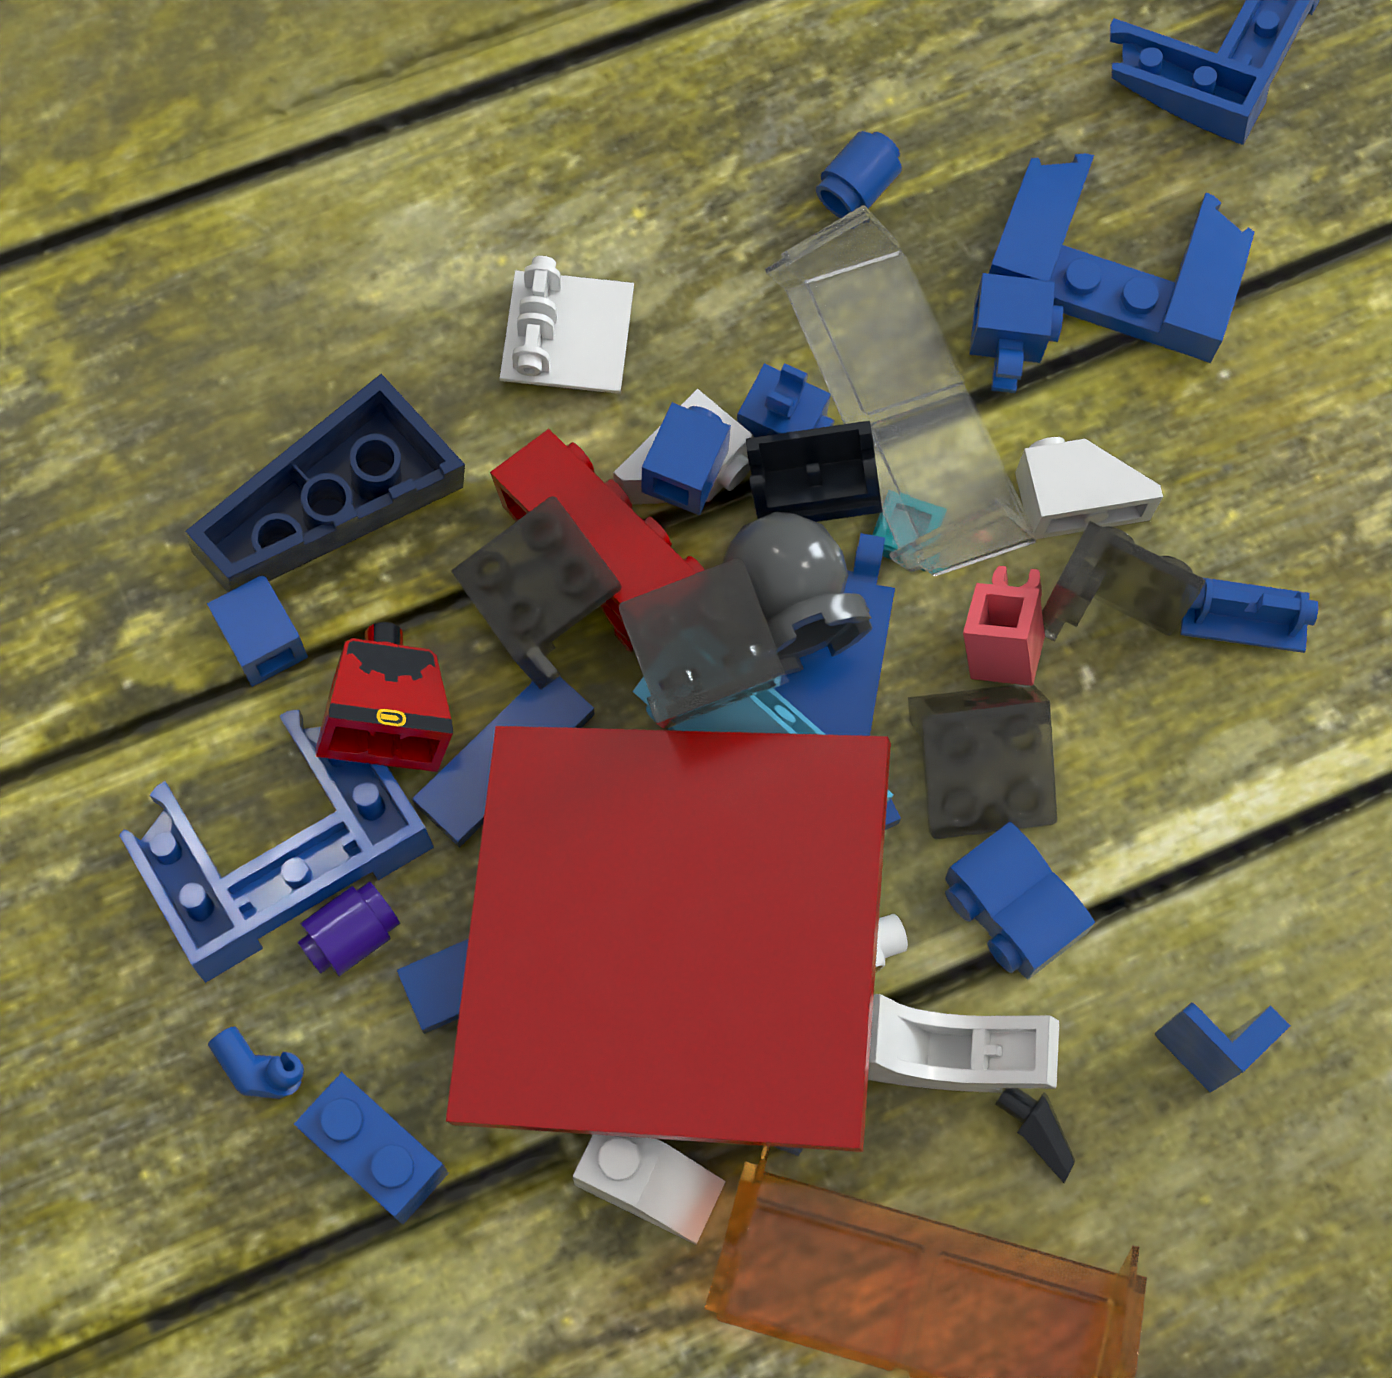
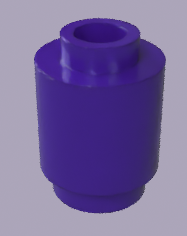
M369 881L358 890L353 886L349 887L302 921L300 924L307 935L297 943L320 974L331 967L340 977L389 941L391 938L388 933L400 925V922L379 891Z

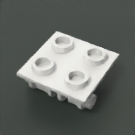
M547 256L534 257L532 264L528 265L524 271L515 270L500 381L621 394L634 283L563 276L556 269V261Z

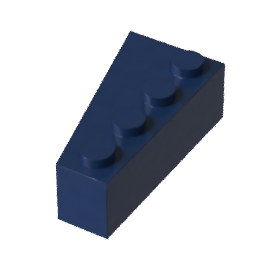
M380 374L188 528L185 533L192 554L227 592H230L259 576H265L268 581H271L462 489L464 485L465 464L391 383Z

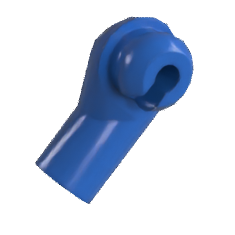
M236 1026L220 1032L208 1043L210 1050L236 1090L244 1096L281 1099L290 1096L300 1087L304 1075V1066L297 1055L291 1052H282L281 1056L255 1055Z

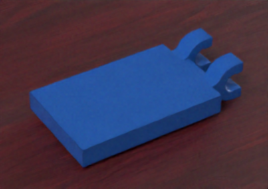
M860 534L853 571H848V579L844 593L860 594L865 599L872 618L869 619L872 630L859 642L834 657L831 656L826 646L812 654L799 658L804 668L801 671L778 677H761L825 735L870 736L895 588L877 585L885 537ZM753 664L752 670H753L757 675H759L758 672H757V669H756L755 665Z

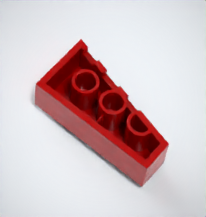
M548 428L490 472L502 507L552 564L562 557L565 559L561 562V565L574 589L589 606L600 599L603 613L615 628L614 635L629 652H632L640 645L648 654L652 666L676 632L701 625L720 641L708 591L712 587V581L706 570L692 556L682 559L671 548L670 538L656 520L648 517L643 521L632 510V503L619 484L612 479L604 483L594 473V467L590 459L576 443L571 442L566 446Z

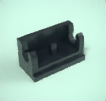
M870 420L746 439L747 455L751 470L750 483L757 520L774 512L792 513L814 522L883 513Z

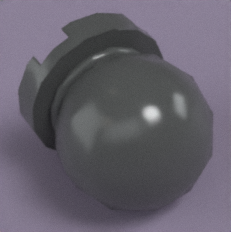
M774 512L744 525L728 546L720 567L724 602L740 624L756 632L747 641L745 651L750 662L755 665L759 676L778 677L801 671L804 668L799 658L812 654L826 646L831 656L834 657L859 642L872 630V625L869 621L872 618L865 599L860 594L844 593L848 571L843 550L822 524L796 514Z

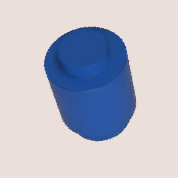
M865 131L858 132L821 173L822 182L816 187L818 198L830 212L843 220L849 221L856 214H864L901 173L902 167L898 159L900 156L899 149L890 138L880 132H873V134Z

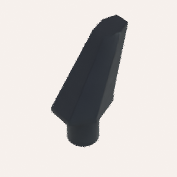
M1005 1088L995 1105L1022 1123L1017 1133L1025 1138L1060 1180L1065 1183L1075 1163V1158L1048 1095L1043 1092L1037 1101L1019 1088Z

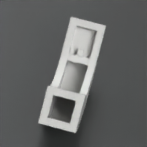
M874 994L868 1080L912 1087L968 1092L1002 1093L1003 1088L1057 1089L1059 1020L1050 1015L968 1016L936 1013L907 1007L881 994Z

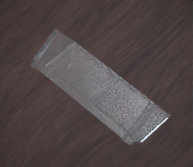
M863 205L786 250L781 254L782 259L765 268L767 275L786 291L843 423L849 424L870 420L882 510L899 548L889 554L891 559L909 572L925 569L933 576H938L1035 543L1033 527L975 402L966 389L962 374L910 262L900 248L897 239L867 207Z

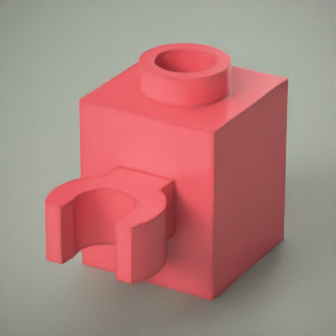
M998 566L992 576V584L976 583L963 631L971 679L1033 686L1045 639L1041 606L1042 587L1038 569H1031L1028 581L1020 587L1008 585L1006 566Z

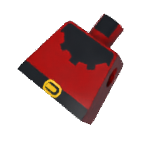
M389 622L375 623L365 631V640L352 638L344 643L316 746V757L438 772L453 735V724L437 655L430 649L403 646V631L399 626Z

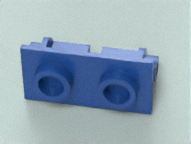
M1186 575L1180 635L1305 653L1307 626H1313L1316 622L1318 601L1309 600L1310 593Z

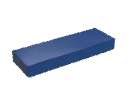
M548 666L412 798L414 805L460 848L483 825L495 726L582 728L595 715L594 707Z

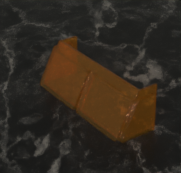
M763 1146L758 1165L747 1161L744 1162L704 1307L706 1310L716 1312L718 1321L887 1371H892L895 1367L908 1371L911 1378L1135 1377L1147 1277L1137 1274L1140 1247L1132 1246L1119 1272L1115 1273L765 1172L770 1146Z

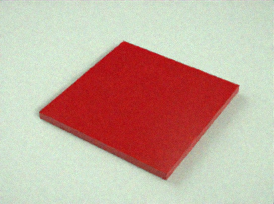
M495 726L446 1122L456 1126L863 1152L891 749L889 737Z

